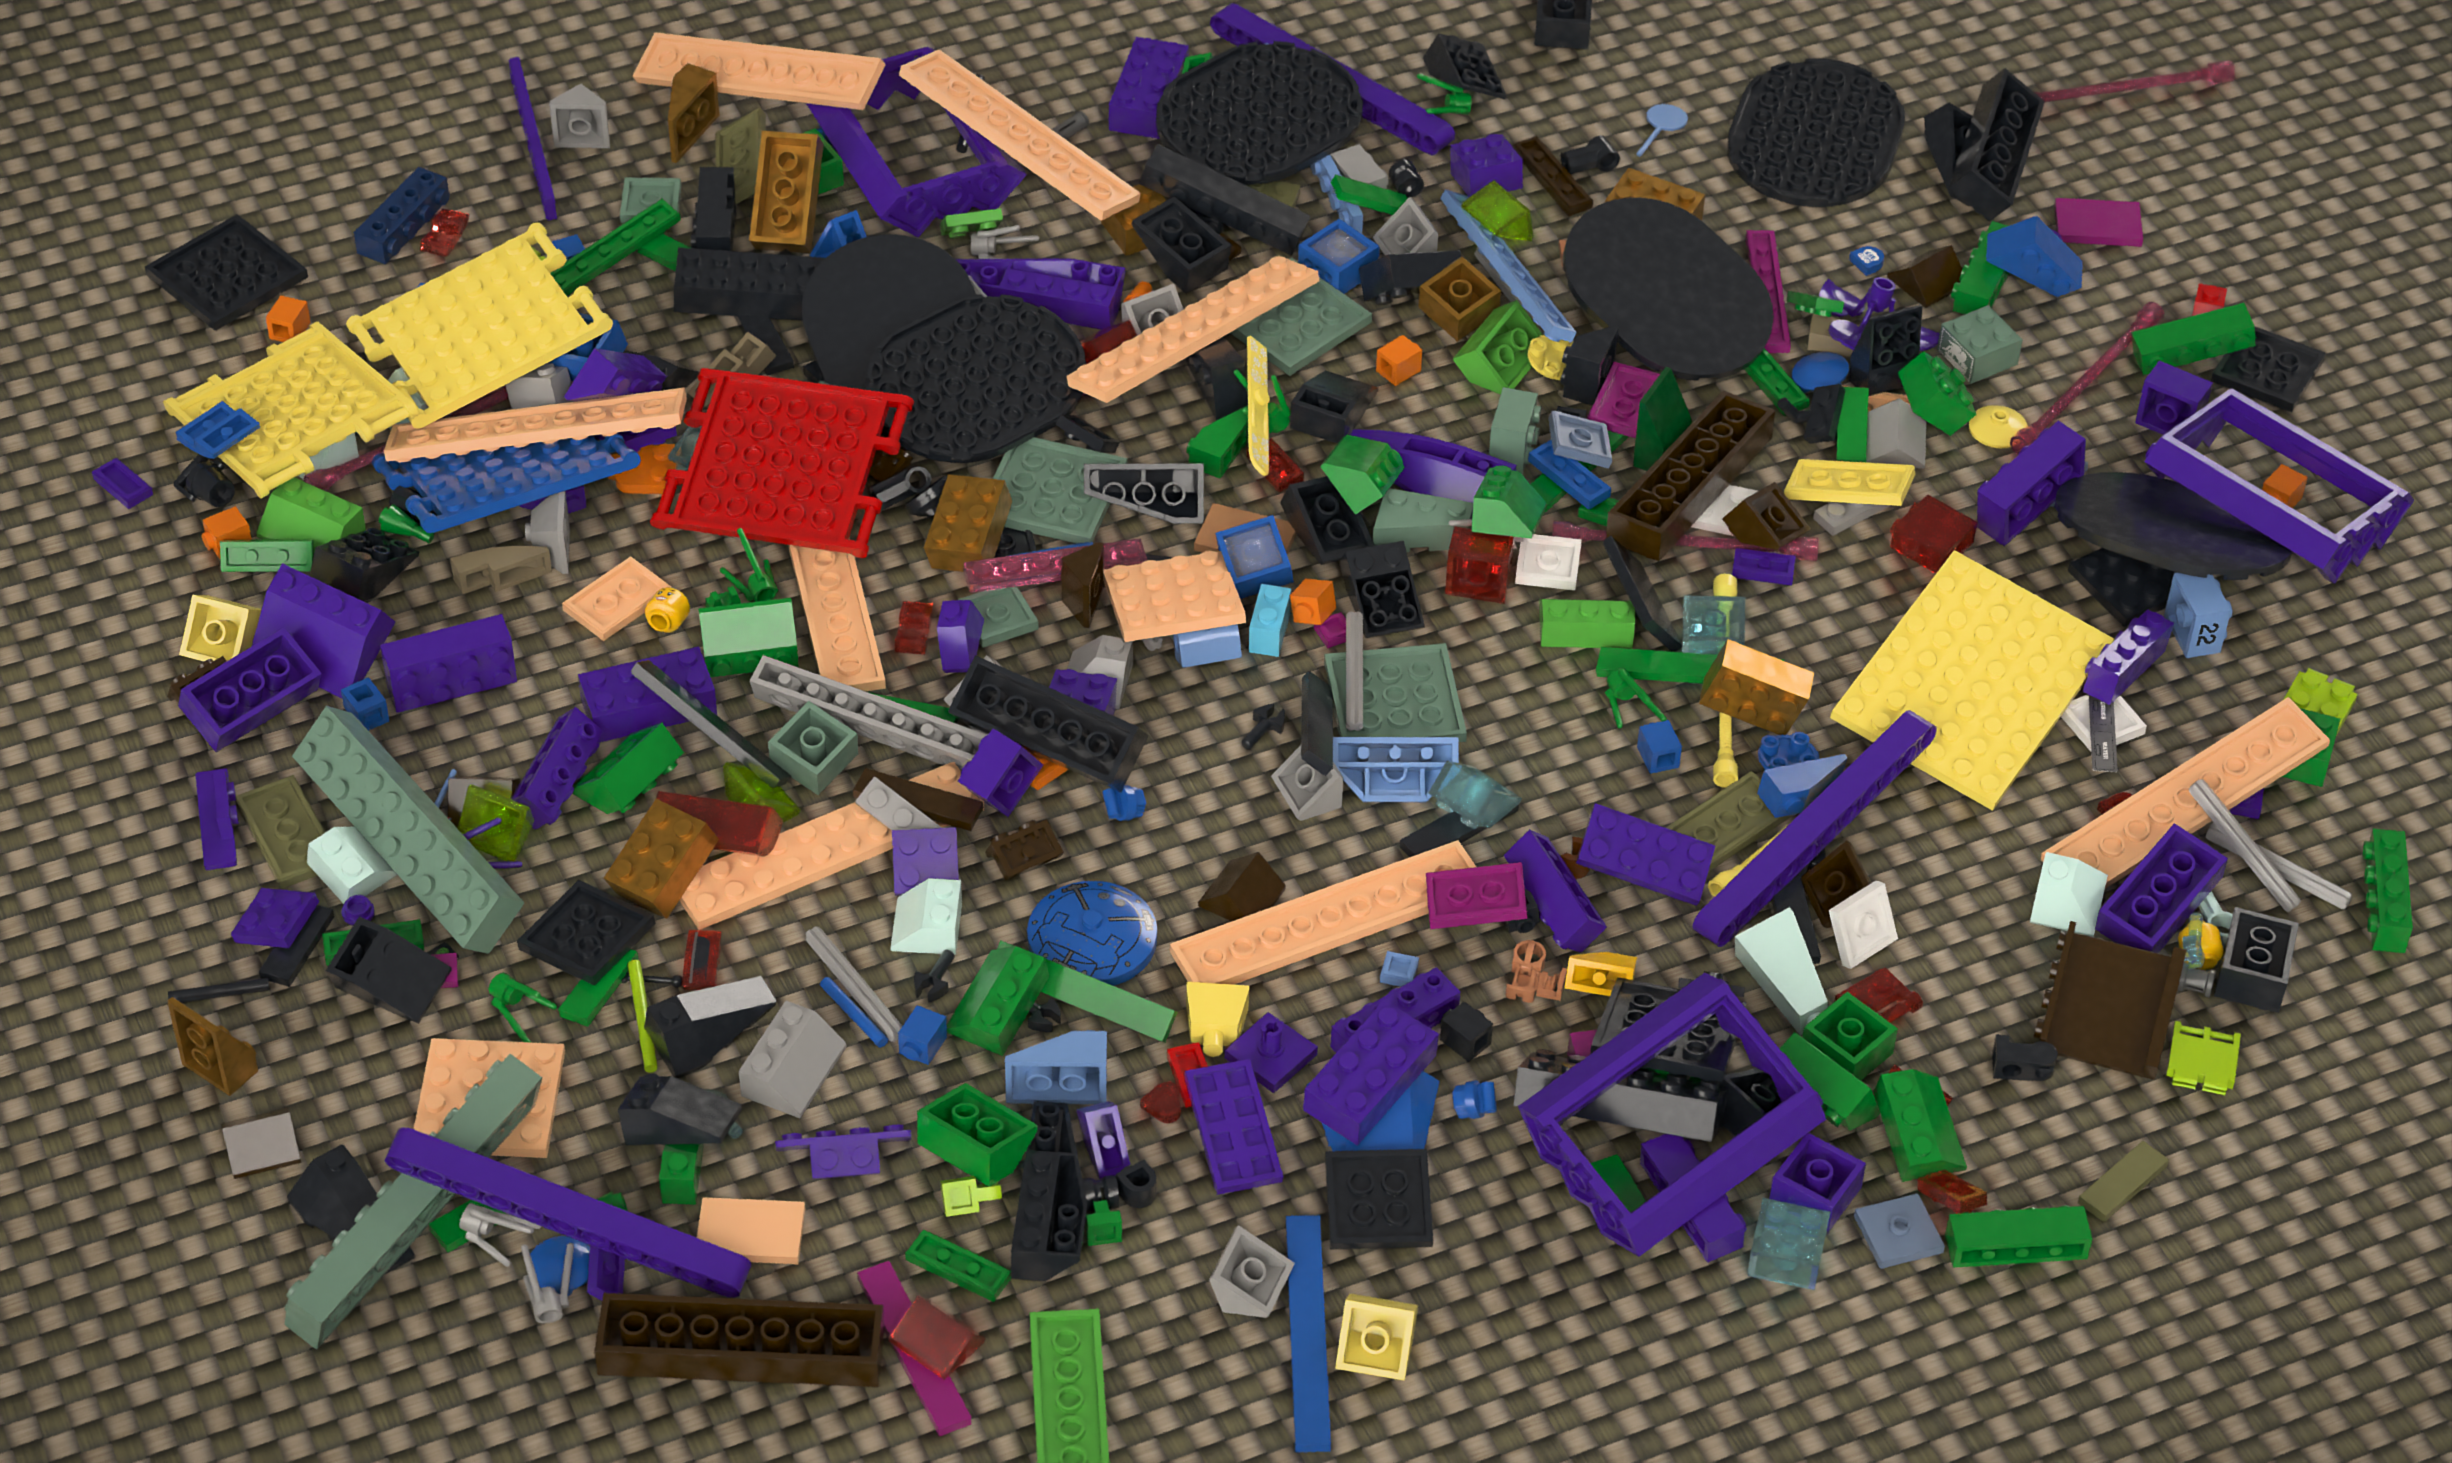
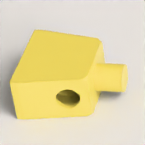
M1187 982L1186 1009L1190 1041L1192 1043L1199 1042L1200 1045H1203V1052L1207 1056L1217 1057L1221 1055L1223 1046L1231 1045L1240 1037L1249 1008V986Z

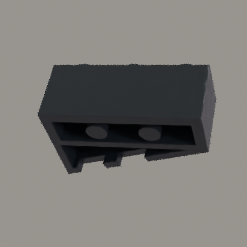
M700 167L698 202H695L691 248L733 251L737 216L734 167Z
M1224 337L1183 359V362L1188 365L1216 421L1248 405L1247 390L1234 375V370H1239L1246 378L1244 359Z

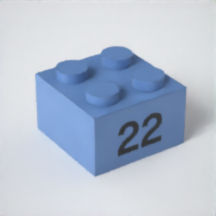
M2178 572L2173 575L2164 616L2166 619L2174 622L2172 632L2186 658L2221 653L2223 641L2227 637V625L2229 618L2232 617V606L2228 600H2225L2221 592L2220 583L2217 579H2214L2213 575L2208 574L2207 578Z

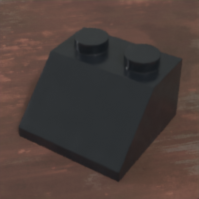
M1610 326L1576 336L1572 346L1566 347L1562 358V363H1565L1566 367L1562 372L1560 384L1564 385V398L1593 406L1613 363L1616 361L1619 327Z

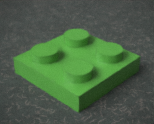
M1002 209L947 215L940 223L941 235H949V239L965 237L967 232L996 229L1003 220Z

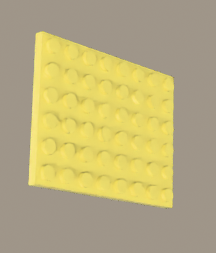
M1954 550L1834 707L1830 718L1874 742L1903 713L1911 710L1937 726V732L1931 744L1911 764L1993 811L2086 683L2088 674L2085 673V669L2092 657L2097 658L2107 643L2111 645L2114 642V638Z

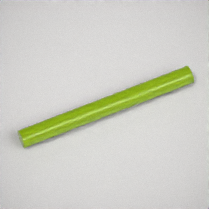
M631 960L628 962V970L644 1070L652 1073L658 1069L654 1044L644 1028L648 1004L642 967L639 960Z

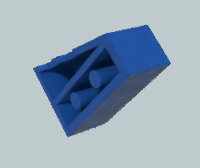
M2037 215L1988 234L1987 262L2056 297L2081 288L2082 260Z

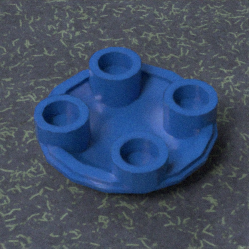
M1813 353L1803 357L1795 364L1792 369V379L1803 392L1814 391L1815 387L1837 384L1842 386L1841 382L1845 380L1849 373V363L1843 356L1837 353Z
M1795 732L1792 735H1765L1762 737L1758 749V759L1764 769H1771L1819 759V753L1809 743L1810 738L1807 734Z
M568 1236L546 1239L538 1244L530 1254L540 1288L552 1287L556 1293L560 1294L568 1243H573V1261L568 1296H570L573 1290L588 1281L590 1246Z

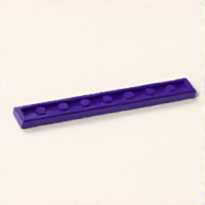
M513 57L509 60L510 77L545 218L547 220L557 219L555 197L520 58Z

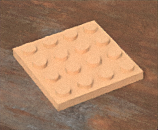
M1205 551L1199 555L1175 556L1161 561L1148 560L1141 564L1129 566L1116 565L1103 571V580L1124 642L1246 623L1245 610L1221 551Z
M431 1038L414 1130L427 1135L433 1131L437 1134L445 1126L443 1121L448 1113L455 1107L459 1110L466 1103L464 1099L469 1090L475 1084L481 1086L488 1078L486 1074L490 1067L497 1060L503 1062L509 1054H512L540 1075L542 1081L535 1107L491 1156L547 1158L565 1056L564 1044Z

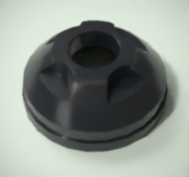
M948 474L931 484L925 492L919 493L904 505V508L912 515L927 518L933 516Z

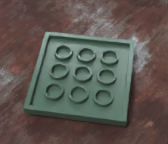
M1290 258V259H1289V260H1291V261H1294V262H1296V263H1299L1298 261H1296V260L1293 259V258ZM1319 277L1320 281L1230 333L1246 345L1247 337L1251 335L1267 348V360L1291 376L1372 323V313Z
M1036 437L1011 449L1004 454L993 479L1005 480L1012 499L1011 508L1004 527L1026 532V529L1030 530L1033 534L1076 544L1093 542L1111 503L1084 494V464H1127V458Z
M1446 643L1363 650V728L1360 731H1349L1346 728V652L1324 654V665L1333 696V708L1339 737H1458V742H1466V727Z

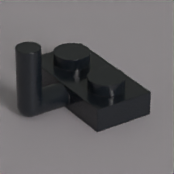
M1840 384L1815 387L1810 410L1799 411L1787 398H1781L1777 405L1794 423L1807 422L1804 439L1809 444L1835 441L1846 390Z

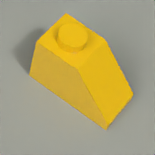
M1610 952L1569 956L1565 989L1610 996L1617 977L1634 980L1637 957Z

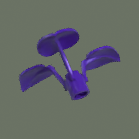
M1876 277L1871 287H1869L1867 294L1860 300L1828 279L1823 284L1819 296L1844 302L1842 313L1832 312V315L1846 317L1849 314L1851 317H1855L1864 312L1866 302L1868 303V310L1859 327L1847 320H1835L1828 329L1830 336L1847 348L1854 350L1873 311L1883 312L1888 307L1889 312L1894 311L1896 299L1892 298L1896 288L1894 282L1884 277ZM1921 326L1920 351L1929 350L1936 346L1940 333Z

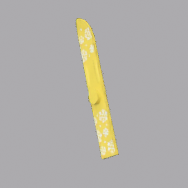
M1250 335L1247 337L1248 447L1253 466L1259 473L1266 476L1269 473L1268 403L1270 401L1267 381V348Z

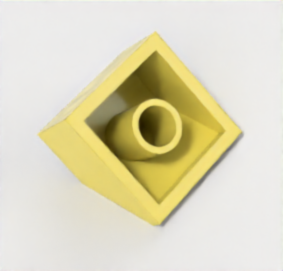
M192 595L179 655L201 661H206L210 658L215 661L224 656L226 661L232 659L252 646L262 609L209 595Z
M1349 1294L1345 1301L1335 1369L1405 1380L1418 1305Z

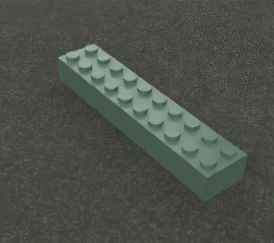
M326 706L292 757L462 948L489 954L525 902L353 713Z
M509 1054L503 1062L497 1060L486 1074L488 1078L481 1086L475 1084L469 1090L464 1099L466 1103L459 1110L456 1107L453 1108L443 1121L445 1126L437 1134L433 1131L429 1135L489 1158L535 1107L542 1077L512 1054ZM403 1173L394 1182L388 1180L377 1194L379 1199L371 1207L365 1205L357 1214L354 1220L356 1224L348 1232L344 1229L332 1243L334 1248L326 1257L323 1254L320 1255L309 1269L311 1274L303 1282L300 1279L297 1280L289 1289L286 1295L288 1303L284 1308L286 1311L284 1325L315 1349H318L456 1193Z

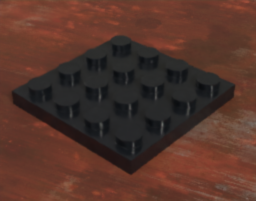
M238 214L145 266L146 275L215 331L308 278L307 268Z
M1617 977L1591 1044L1590 1054L1681 989ZM1740 1001L1746 1008L1747 1002ZM1714 1014L1640 1068L1662 1070L1672 1075L1682 1074L1697 1077L1709 1082H1723L1737 1037L1721 1029L1716 1014Z

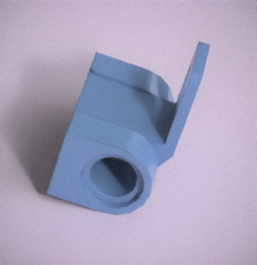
M1238 624L1173 634L1175 659L1182 668L1242 658Z

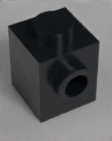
M1462 1002L1454 1010L1449 1009L1441 1018L1440 1041L1468 1062L1491 1045L1493 1023L1480 1010L1472 1008L1466 1002Z

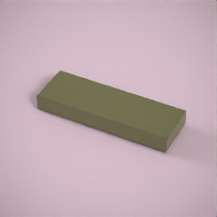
M2141 1141L2079 1196L2078 1204L2084 1206L2087 1211L2102 1222H2106L2168 1167L2169 1159L2145 1141Z

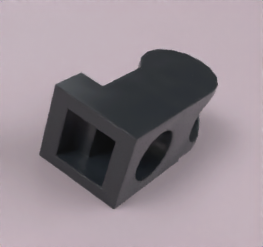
M1996 1034L1992 1050L1993 1079L2045 1081L2053 1075L2058 1055L2057 1050L2047 1042L2041 1041L2033 1044L2012 1043L2009 1041V1035Z

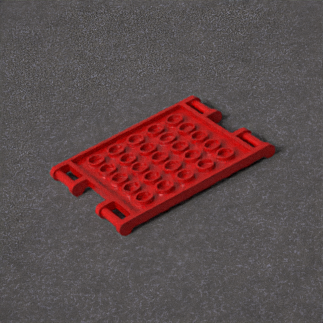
M702 368L698 375L699 384L690 411L686 412L683 420L690 427L698 428L702 426L688 470L668 469L664 477L666 484L657 511L652 514L650 524L657 529H666L668 527L740 538L737 530L742 528L747 539L849 553L858 558H866L869 551L867 544L876 515L881 512L883 502L875 497L862 496L876 450H881L890 455H897L901 447L899 440L907 414L913 408L914 400L907 395ZM716 383L707 413L702 412L710 386ZM889 407L897 408L888 438L880 437ZM683 484L674 513L669 514L677 486ZM858 509H863L865 513L856 541L849 540Z

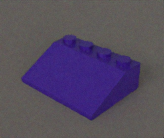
M282 563L266 591L252 646L284 627L322 673L318 688L342 699L341 689L365 678L381 649L380 645L384 644L395 621L382 610Z

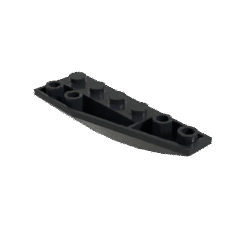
M1034 1101L1031 1121L1038 1125V1131L1026 1150L1011 1248V1279L1046 1282L1080 1261L1087 1215V1201L1068 1103Z

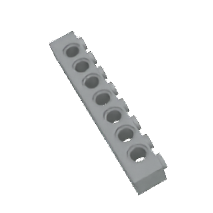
M764 655L750 679L754 697L796 713L810 701L855 731L857 735L941 765L955 762L961 771L964 765L972 760L978 751L981 740L986 736L984 733Z

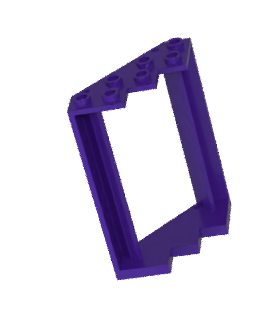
M927 46L882 59L885 67L867 105L879 110L895 90L914 100L921 91L899 76L900 68L902 65L936 50ZM806 103L879 218L916 237H919L936 217L943 220L947 215L967 213L972 206L981 211L998 209L1027 175L1016 159L944 108L982 165L901 188L852 113V109Z
M2232 388L2161 436L2157 443H2153L2149 447L2144 461L2158 478L2163 479L2165 476L2171 478L2312 563L2321 575L2334 585L2349 563L2358 567L2372 546L2381 550L2414 502V499L2406 490ZM2226 422H2229L2369 505L2371 508L2335 534L2197 452L2196 448L2201 442L2205 446L2210 447Z
M1707 973L1699 976L1518 1106L1540 1158L1560 1171L1570 1196L1590 1208L1602 1235L1638 1257L1826 1120L1821 1107L1823 1101L1820 1095L1812 1089L1793 1066L1788 1056L1778 1048L1763 1030L1758 1020L1749 1013L1734 995L1729 985L1723 979H1717ZM1716 1014L1721 1029L1741 1039L1751 1065L1771 1075L1782 1103L1630 1213L1560 1125L1712 1015Z

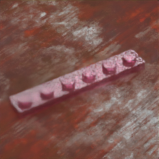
M1141 538L1104 543V569H1110L1116 565L1129 566L1148 561ZM1090 545L964 562L963 572L970 593L1060 581L1061 558Z

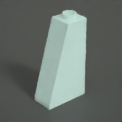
M1789 907L1735 936V956L1799 1035H1802L1804 1027L1828 1008V1001L1793 911Z

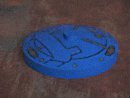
M1076 882L1052 891L1036 905L1028 922V948L1030 952L1115 986L1133 978L1149 964L1157 946V923L1148 904L1133 891L1109 882Z

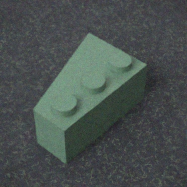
M1389 488L1383 496L1375 522L1373 543L1377 546L1404 541L1406 552H1410V548L1428 547L1429 551L1467 549L1472 526H1450L1449 521L1472 519L1473 503Z

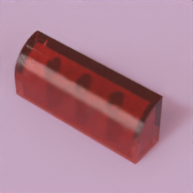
M658 791L655 798L706 822L719 838V841L713 848L714 850L761 857L767 856L773 850L783 824V820L773 807Z

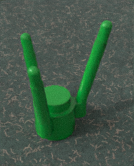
M1420 73L1417 74L1418 79L1452 91L1451 94L1446 95L1445 107L1425 109L1428 114L1452 113L1468 115L1470 113L1472 103L1470 93H1463L1462 88Z
M1234 370V375L1248 391V380L1239 370ZM1272 375L1271 381L1280 405L1274 402L1268 403L1269 433H1278L1289 425L1291 409L1287 406L1277 377ZM1243 408L1242 412L1248 416V409Z
M739 528L737 530L755 573L748 578V585L746 587L724 567L720 568V572L744 594L747 601H752L753 599L755 602L772 600L776 596L778 588L774 582L769 560L764 559L763 561L764 574L759 567L743 529Z
M1619 668L1609 674L1606 680L1609 689L1605 691V694L1610 700L1614 719L1619 729L1623 727L1616 699L1629 700L1635 694L1661 721H1666V716L1651 701V698L1634 681L1626 669Z
M499 973L489 984V993L494 997L491 1004L500 1010L523 1042L531 1043L523 1029L506 1008V1005L517 1004L524 995L552 1010L557 1009V1005L542 997L540 992L516 981L507 973Z

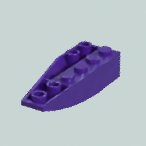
M1072 258L955 259L987 297H1000L1001 294L1023 298L1024 302L1037 307L1043 306L1068 324L1111 331L1119 313L1125 267Z
M1353 429L1350 433L1351 436L1388 443L1392 450H1396L1400 454L1405 468L1394 481V484L1409 492L1473 503L1474 496L1489 468L1507 466L1511 470L1516 471L1515 464L1435 438L1384 430Z

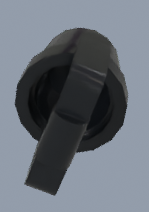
M199 454L174 481V487L193 503L197 498L215 507H223L232 500L235 493L233 483L222 471L225 465L216 458H207Z

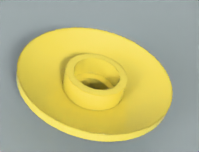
M1999 405L1985 406L1976 410L1977 415L1969 421V431L1972 436L1980 443L1993 448H2010L2020 444L2025 439L2028 430L2026 420L2021 414L2011 408Z

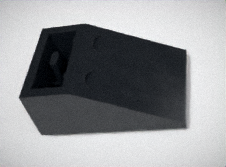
M1437 34L1423 56L1424 63L1431 76L1462 89L1501 99L1507 98L1484 45L1477 41L1470 42L1460 39L1455 35Z
M1921 305L1869 318L1851 354L1849 382L1858 388H1869L1868 396L1903 387L1898 372L1916 358L1920 352Z
M1325 370L1305 382L1291 402L1290 428L1338 444L1344 436L1350 435L1353 429H1355L1377 394L1379 387Z
M368 528L366 531L350 534L347 537L331 540L329 543L316 546L310 577L361 601L376 597L419 556V551L409 547V544L405 541L395 540L386 536L385 532L380 529Z
M1404 541L1345 551L1340 560L1341 571L1354 611H1359L1363 615V633L1365 638L1425 627Z
M358 917L325 971L335 988L419 1024L452 968L391 930Z

